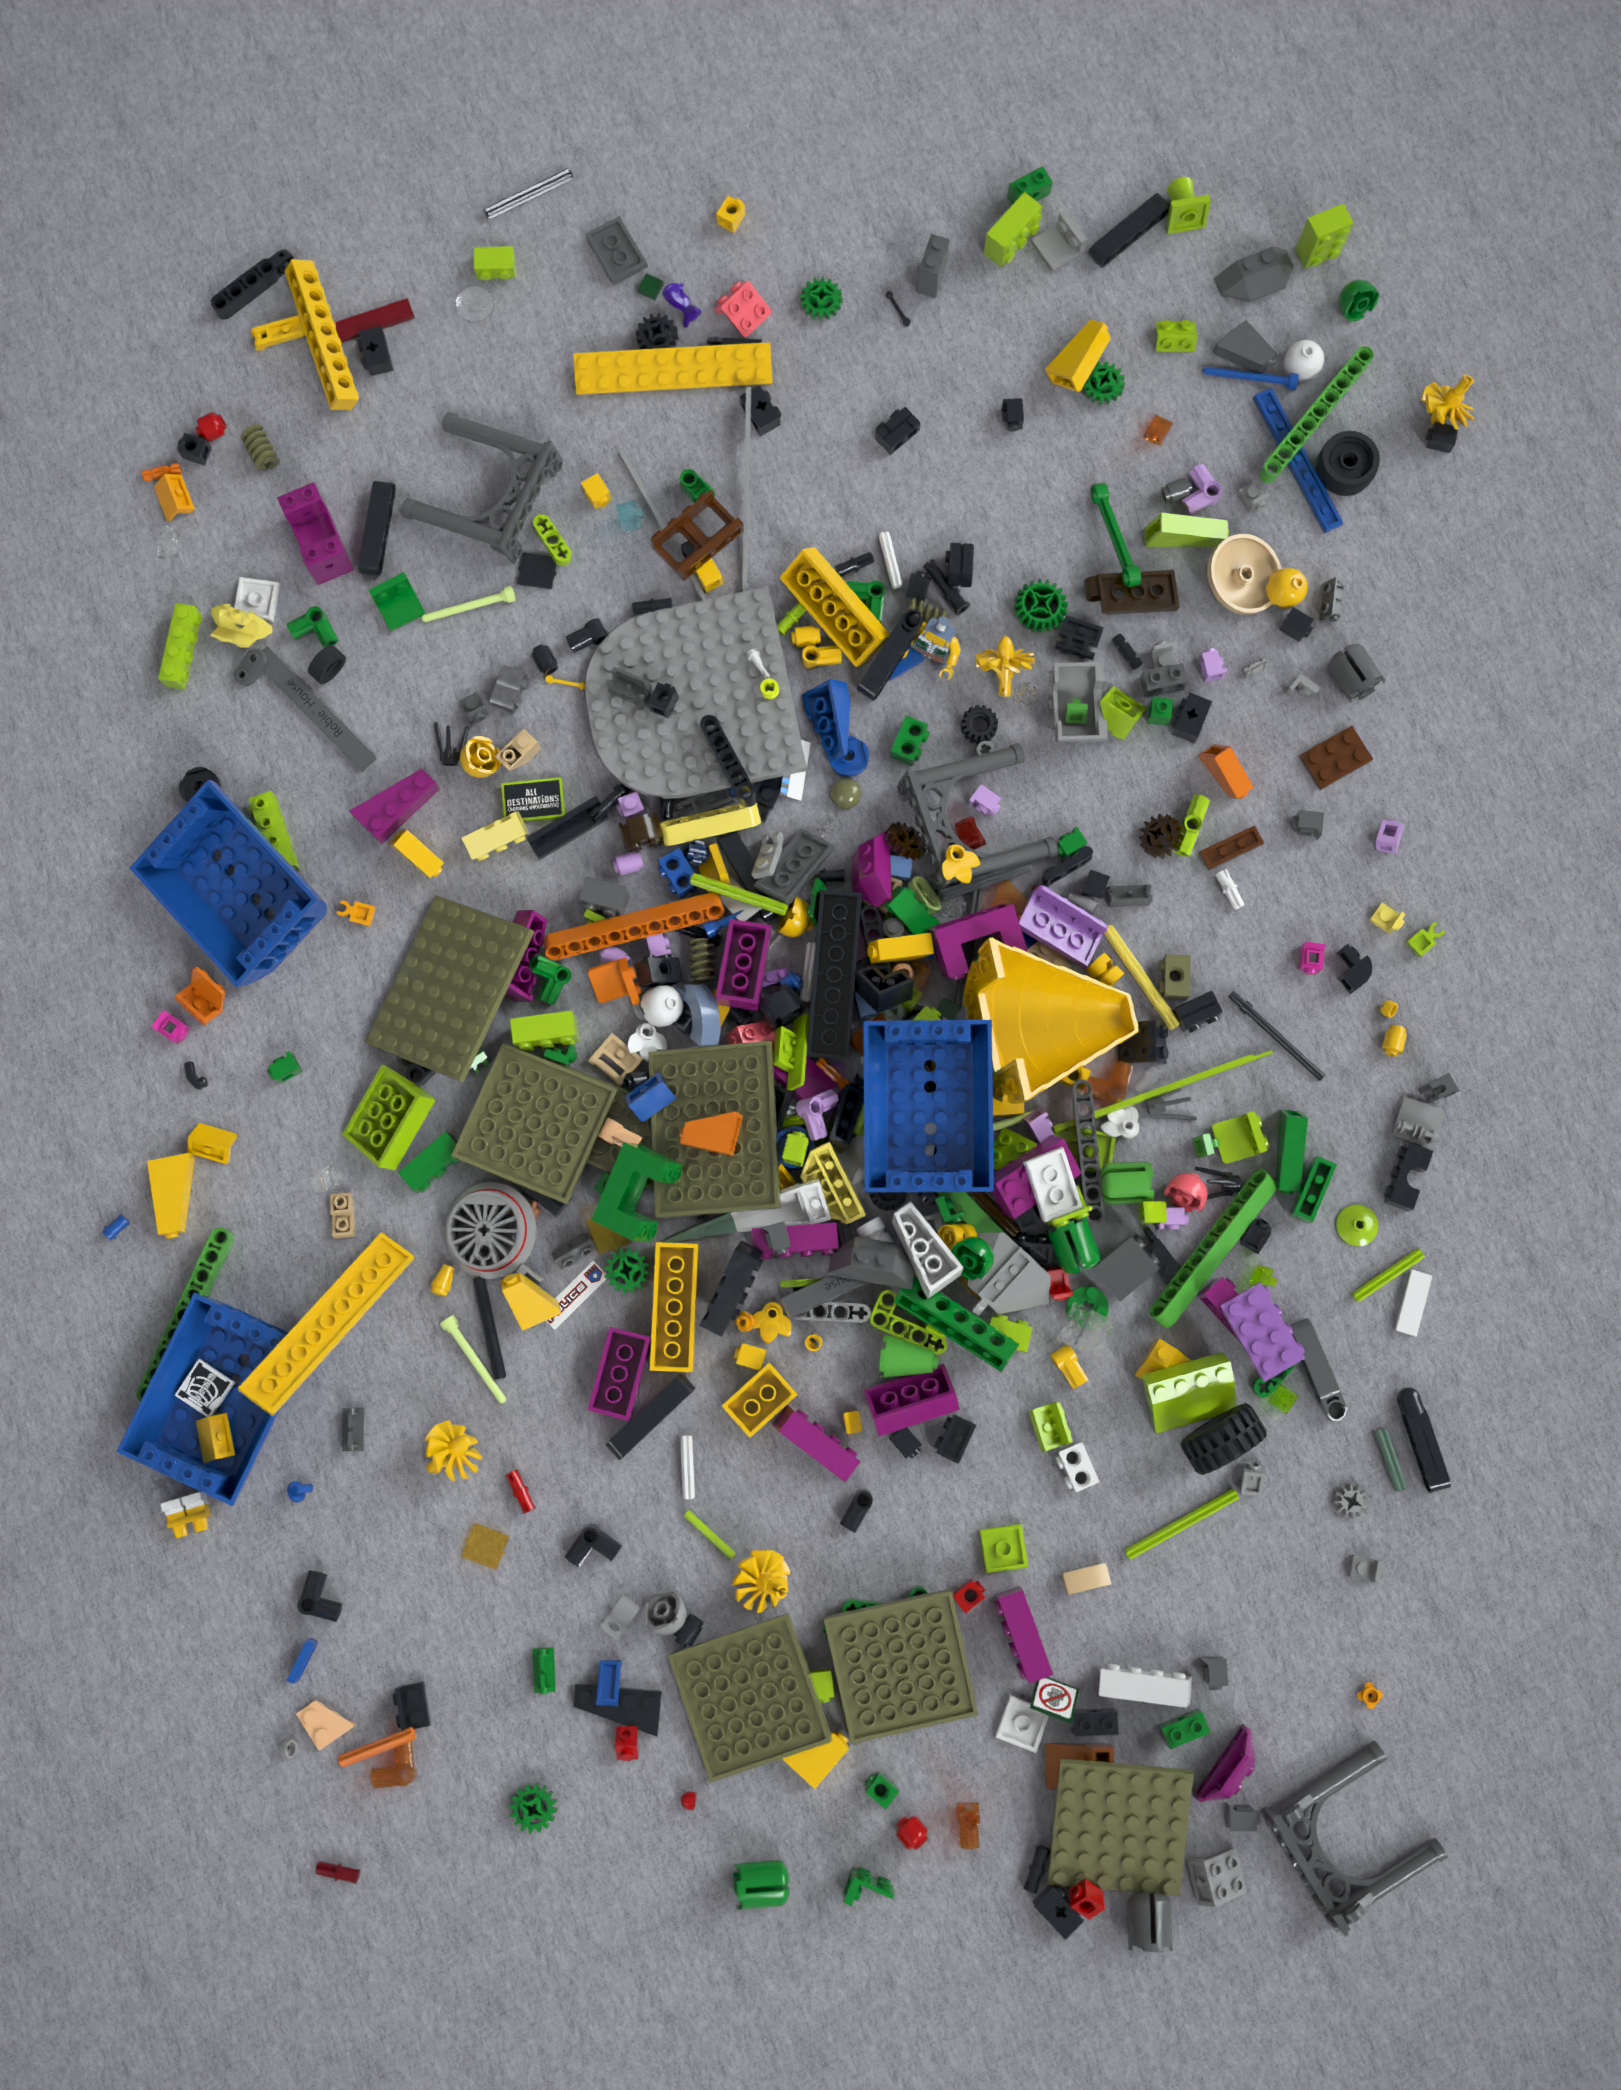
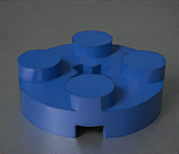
M848 736L847 752L850 755L854 754L855 757L852 758V761L841 758L833 763L829 761L838 776L854 777L867 768L869 750L863 741L861 742L856 737Z

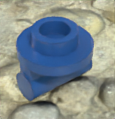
M789 971V975L780 980L782 985L788 984L794 991L796 988H802L801 983L803 979L798 972Z
M298 1481L289 1483L287 1487L289 1498L296 1503L304 1500L305 1493L313 1491L312 1484H301Z

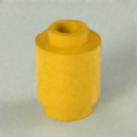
M814 625L795 627V632H791L792 644H796L797 648L810 645L816 646V643H821L819 627H814Z
M1390 1025L1389 1029L1386 1030L1382 1044V1050L1385 1052V1055L1397 1057V1055L1403 1053L1407 1036L1404 1027Z

